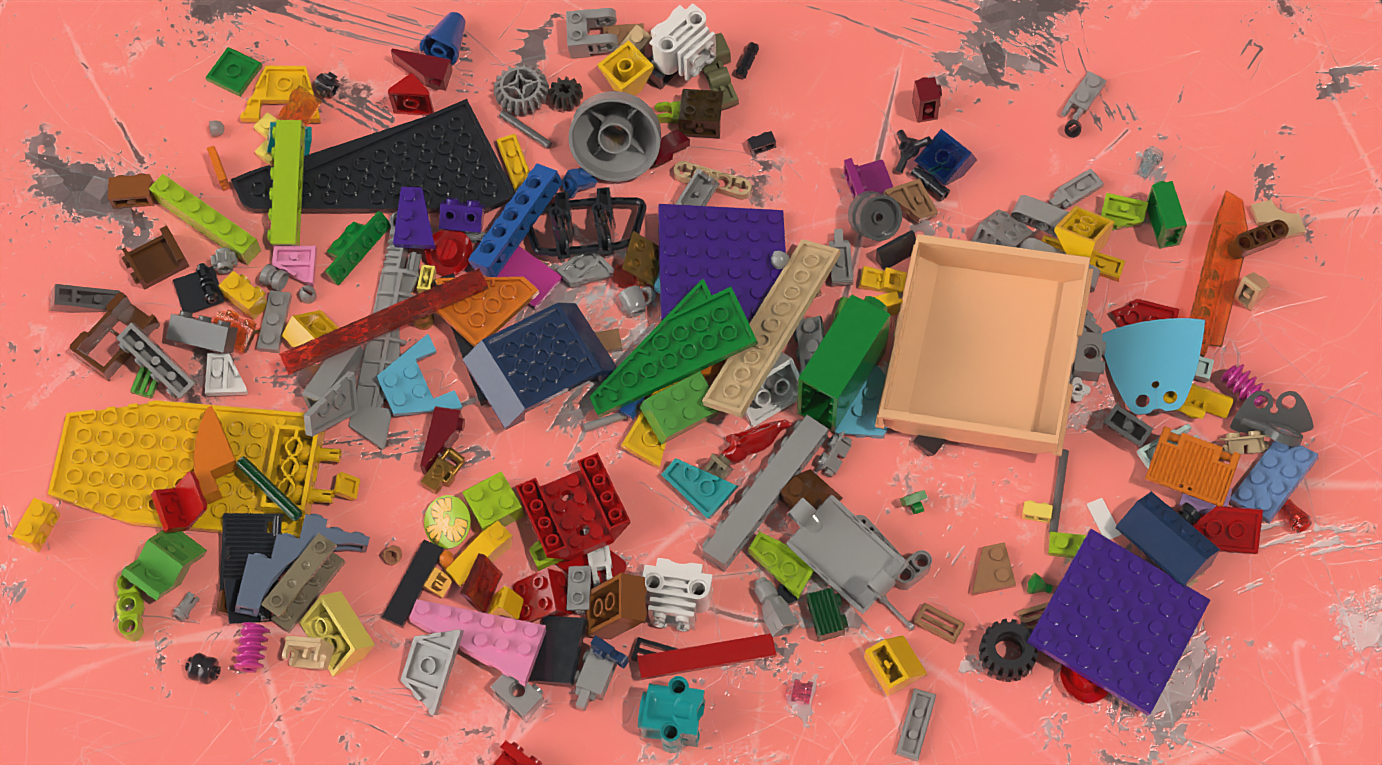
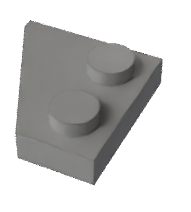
M598 252L576 254L557 269L558 274L571 287L616 275V270Z

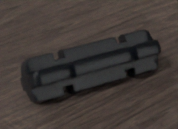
M750 42L748 44L747 50L744 52L739 63L740 66L736 69V77L746 78L747 71L750 70L755 55H757L759 50L757 43Z

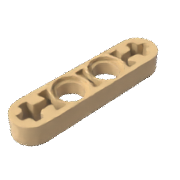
M680 161L674 166V176L679 182L688 184L693 171L695 174L696 170L700 169L706 175L713 177L717 182L721 179L728 181L727 186H718L715 191L716 193L741 200L747 199L751 195L752 185L745 178L687 161ZM683 169L687 170L684 174H680V171H683ZM742 186H745L746 189H744L743 192H740L739 189H741Z

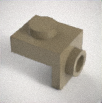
M712 453L710 456L712 460L703 470L726 480L734 470L729 465L731 461L723 454L717 455Z

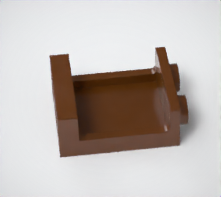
M167 225L160 228L161 236L130 252L127 251L126 247L122 249L125 256L121 257L127 269L132 267L134 272L130 274L136 285L140 283L144 290L190 267Z

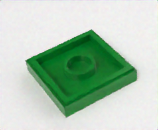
M227 47L207 74L206 80L241 97L263 66L261 62Z

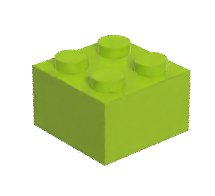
M502 471L462 492L465 502L482 532L496 521H499L506 527L525 516L519 500Z

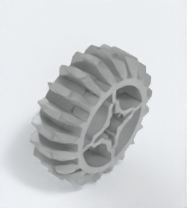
M516 63L515 68L508 66V71L502 70L501 75H497V82H494V96L498 105H501L503 110L507 109L509 114L515 111L517 116L520 112H523L526 116L527 111L534 113L535 107L541 109V103H546L549 85L546 76L542 74L540 68L535 70L533 65L528 68L526 63L519 67Z

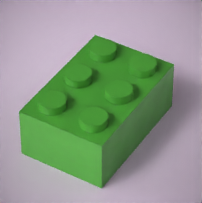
M701 371L645 399L641 404L640 409L661 445L714 418L720 412L703 405L702 400L710 386Z

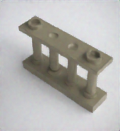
M320 533L315 536L261 604L273 613L270 619L288 633L293 630L346 563L344 559L333 552L337 545Z

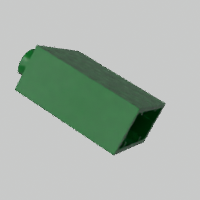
M851 294L798 378L797 414L804 418L806 415L810 416L835 434V430L874 367L879 364L886 353L891 314L887 312L888 309L882 301L872 296H866L864 299H861Z

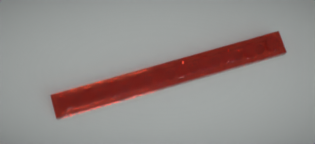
M477 268L282 352L279 355L288 375H291L489 289L480 268Z

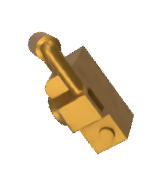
M452 447L446 448L420 481L421 485L435 495L441 491L443 486L450 487L455 481V475L464 465L465 457ZM449 456L458 464L454 466L445 459Z

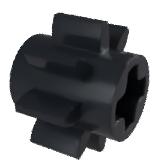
M330 71L328 74H319L314 82L315 89L318 90L317 94L324 98L326 96H334L340 88L337 76Z

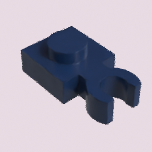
M595 635L590 642L593 650L592 653L602 660L606 658L609 661H613L624 669L629 662L627 660L628 657Z

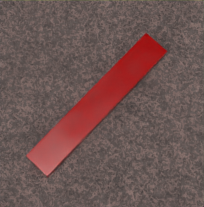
M770 633L637 656L641 680L774 658L777 654L774 640Z

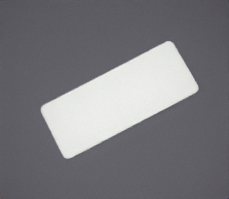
M1103 498L1087 503V507L1103 536L1113 539L1121 535L1115 528L1116 523Z

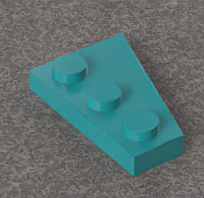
M677 458L661 474L707 519H711L739 487Z

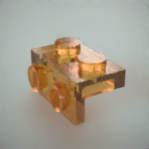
M299 85L297 89L291 92L290 100L286 107L284 106L281 109L278 120H301L308 126L322 101L312 95L306 88Z

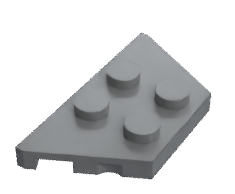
M457 629L414 636L400 681L412 690L413 695L418 701L424 703L431 715H438L464 630Z

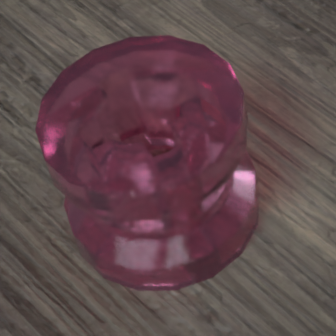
M795 679L791 702L803 701L804 704L809 705L813 682L803 683L800 679Z

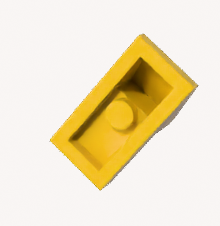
M504 586L492 596L488 614L503 615L518 620L523 605V598L509 587Z

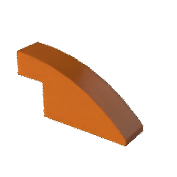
M212 405L207 407L198 429L194 450V471L207 505L223 498L215 479L239 469L236 464L235 455Z

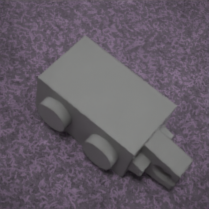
M592 647L590 650H586L582 660L584 666L581 671H577L574 680L576 684L575 695L579 696L576 708L582 711H586L590 700L594 702L596 699L603 701L617 667L615 662L609 661L606 658L602 660L592 653Z

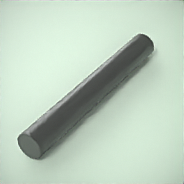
M505 110L501 111L500 118L545 148L549 149L552 142Z

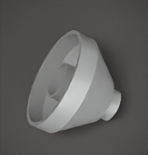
M619 91L602 92L585 100L576 110L569 129V146L574 159L586 172L606 181H627L645 173L655 162L661 143L660 123L651 107L640 98Z

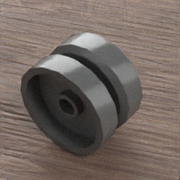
M865 191L857 195L850 203L848 222L857 234L875 241H884L894 236L899 230L902 222V210L894 198L875 191Z

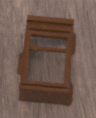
M123 292L117 293L106 305L107 312L89 332H81L70 344V349L76 358L108 382L132 353H126L120 347L119 351L103 367L88 356L109 332L116 336L119 335L118 332L112 329L119 321L127 326L131 322L136 323L148 336L160 326L153 314L148 316L131 304Z

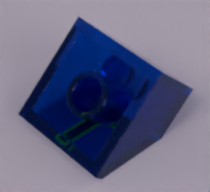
M940 129L932 139V144L927 145L914 161L943 185L947 186L963 177L977 159L971 151L943 129Z

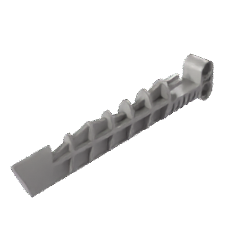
M397 212L393 213L390 217L391 230L389 237L391 239L388 240L390 246L386 248L388 253L385 254V258L387 260L383 263L385 267L382 268L356 389L358 413L351 416L349 422L350 428L382 450L385 449L392 411L391 409L382 408L386 398L377 380V375L400 357V346H405L407 341L400 339V324L411 323V318L402 316L407 302L416 300V296L412 295V291L417 280H419L420 274L418 271L422 256L416 252L409 253V248L394 247L393 239Z

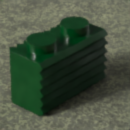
M830 587L829 589L826 588L806 594V601L818 642L844 636L845 628H848L846 615H841L839 607L842 606L839 593L835 594L833 587Z

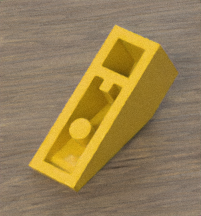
M496 521L484 530L446 569V573L461 587L465 584L477 556L479 555L490 565L511 549L513 535L499 521Z

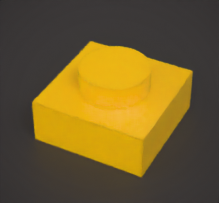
M344 472L338 473L334 494L351 501L356 500L360 478Z

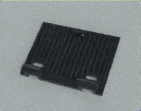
M224 513L219 592L225 590L224 579L243 578L248 554L260 553L271 559L277 534H283L281 528L282 522H284V514ZM268 522H273L272 532H268ZM279 579L272 585V587L268 591L269 594L278 584Z

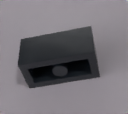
M772 131L750 137L747 139V144L752 156L776 148V139Z

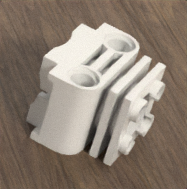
M693 3L687 9L679 5L672 11L668 19L657 24L651 30L652 40L649 43L653 46L654 59L651 63L664 74L670 75L679 70V75L681 77L685 75V80L689 81L692 77L698 76L702 68L707 64H711L716 58V35L713 31L710 33L707 27L706 14Z
M657 558L656 566L644 565L642 577H645V586L647 588L645 601L649 604L650 624L657 628L676 627L677 630L683 632L695 630L697 613L706 612L711 605L713 594L712 574L703 573V564H679L664 558Z

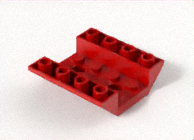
M598 452L578 460L580 470L542 486L539 485L536 478L516 485L518 494L547 558L573 560L614 543L631 523ZM565 495H573L570 501L562 500ZM581 529L589 530L588 534L583 536L579 535L578 532Z

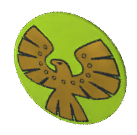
M444 495L435 499L429 505L424 518V528L427 537L432 543L444 549L460 545L467 537L471 524L470 513L466 504L458 497Z

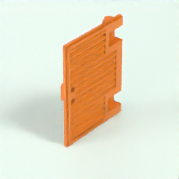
M1164 426L1145 479L1216 506H1223L1241 454L1235 451L1233 454L1222 451L1223 447L1185 433L1178 435L1170 432L1171 428ZM1167 440L1177 443L1178 445L1176 446L1174 444L1168 443ZM1221 459L1226 462H1229V465L1218 460Z

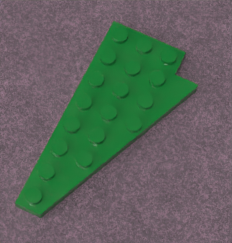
M704 279L701 280L589 396L598 417L601 418L757 345L758 341L732 287L711 295Z

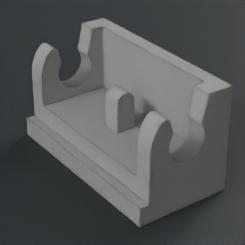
M697 169L676 202V205L706 206L720 183L713 177L706 175L702 170Z

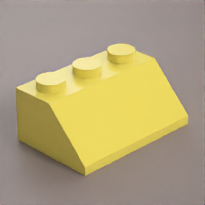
M341 591L321 595L299 622L308 637L322 638L335 646L328 666V670L333 677L364 659L375 646Z

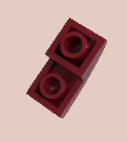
M678 129L663 136L657 158L653 164L658 166L673 160V153L689 147L690 139Z

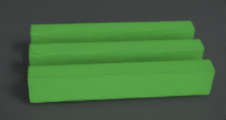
M140 367L130 391L132 394L152 399L159 383L153 379L148 392H145L152 378L150 375L152 372L147 367L144 369Z

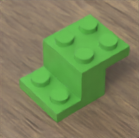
M162 530L147 540L138 559L126 566L122 575L157 601L182 584L191 565L204 557L207 550L182 531L165 533Z

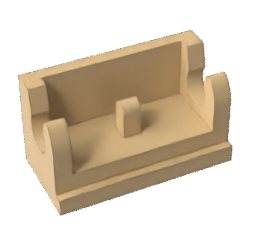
M286 636L282 659H288L289 652L291 651L289 666L328 670L335 646L322 638Z

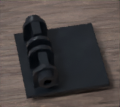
M200 263L197 265L196 272L173 279L182 311L195 313L225 302L218 286L219 281L213 266L208 267L205 263Z
M242 578L224 579L229 624L272 621L270 619L271 612L262 605L257 617L235 612Z

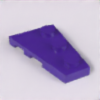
M401 187L393 245L396 248L436 249L422 187Z

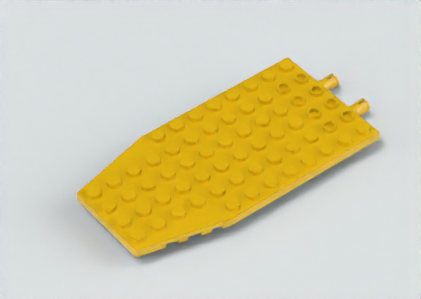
M154 400L148 401L146 404L138 405V403H133L125 407L116 408L112 406L106 407L104 410L95 411V409L66 413L48 495L54 499L130 525L163 528L151 493L157 489L174 488L187 472L194 471V450L198 429L207 407L211 405ZM212 405L236 460L238 461L241 457L245 456L303 514L297 521H293L242 470L237 469L215 479L223 498L208 504L207 510L189 530L223 533L224 513L284 514L281 532L292 534L295 538L300 539L305 514L310 515L312 504L314 502L333 504L334 499H332L335 495L333 489H315L319 463L321 461L340 463L341 458L339 457H342V450L340 448H323L325 430L314 436L306 435L305 413ZM268 522V532H272L273 522Z

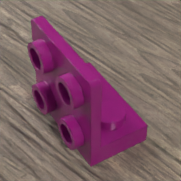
M852 158L844 160L843 173L853 199L865 191H875L883 194L884 190L893 187L882 159L860 166L858 164L855 165Z

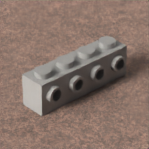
M131 322L116 337L120 342L118 345L126 353L131 352L136 357L134 359L135 362L143 369L147 367L152 372L150 375L159 384L161 382L168 387L166 391L175 399L177 397L183 399L198 384L189 373L136 323Z

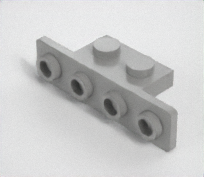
M820 315L804 319L803 316L794 331V338L798 342L799 348L796 349V356L801 364V368L798 369L799 375H801L825 337L823 320Z

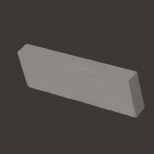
M914 688L896 750V756L918 762L936 694Z

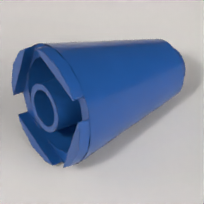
M458 12L448 13L423 37L420 42V51H423L426 55L450 59L453 66L457 62L466 24L464 17Z

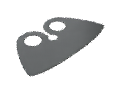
M1256 391L1242 404L1233 418L1230 428L1242 433L1257 431V429L1240 424L1242 416L1264 423L1270 421L1278 422L1300 433L1312 430L1314 425L1305 401L1297 392L1286 391L1282 393L1276 401L1278 411L1272 414L1270 412V409L1273 407L1272 395L1266 391ZM1263 395L1267 397L1268 403L1264 408L1259 409L1255 407L1254 400L1256 397ZM1293 396L1296 399L1294 407L1290 409L1284 408L1282 406L1283 398Z

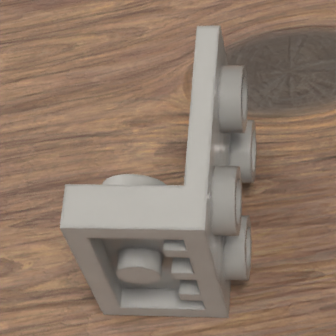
M998 209L979 224L971 241L1017 248L1018 245L1031 236L1033 231L1024 223L1012 218L1007 212Z

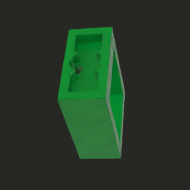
M1173 181L1156 182L1151 186L1146 202H1148L1147 212L1159 249L1180 245L1187 222Z

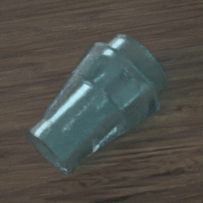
M1149 146L1148 149H1145L1137 174L1143 178H1148L1151 172L1163 161V151L1155 146Z

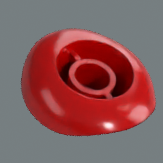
M444 229L433 234L436 249H425V257L428 264L435 266L437 273L442 276L454 273V275L461 273L469 265L468 259L473 252L470 238L458 230Z
M1062 664L1060 671L1062 684L1065 690L1078 701L1095 703L1102 700L1109 693Z

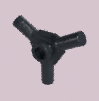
M904 130L897 131V136L901 141L899 145L901 158L895 168L896 172L902 174L908 160L911 157H916L920 148L932 144L930 136L917 140L908 138Z

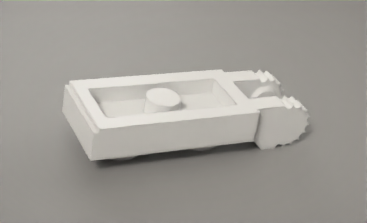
M583 529L584 535L588 534L589 530ZM609 545L587 554L594 587L600 584L597 573L599 570L606 569L607 581L613 578Z

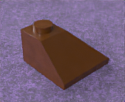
M811 469L796 475L780 490V501L790 510L802 497L816 510L830 495H833L839 501L843 497Z

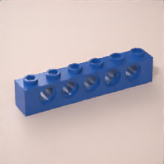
M537 163L528 173L525 181L518 187L515 195L506 204L505 209L494 221L488 233L484 235L476 250L471 253L468 261L475 272L487 277H497L563 184L557 170Z

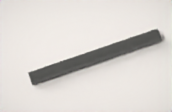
M1063 449L1062 456H1059L1049 533L1050 531L1058 532L1069 450Z

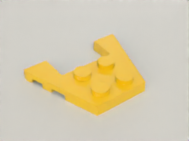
M266 65L255 86L256 89L252 97H249L245 111H242L240 115L242 122H258L261 119L262 104H303L302 122L321 123L307 67Z

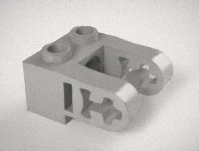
M599 8L566 11L567 47L571 59L591 57V54L613 52L618 48V37L615 34L588 35L590 28L616 24L617 15L615 9Z

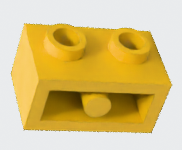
M232 271L218 286L227 300L251 319L255 320L266 309V293L258 286L253 287L245 275L241 274L239 276L236 272Z
M34 497L13 532L12 537L19 545L39 553L61 514L52 504Z

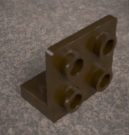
M683 89L679 112V131L689 137L720 138L723 91Z

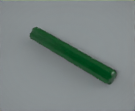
M245 456L237 461L238 468L293 521H297L302 516V511Z

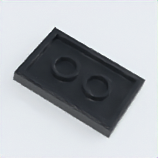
M546 616L543 619L542 625H546L547 631L531 671L529 681L538 684L573 686L587 620L578 617Z

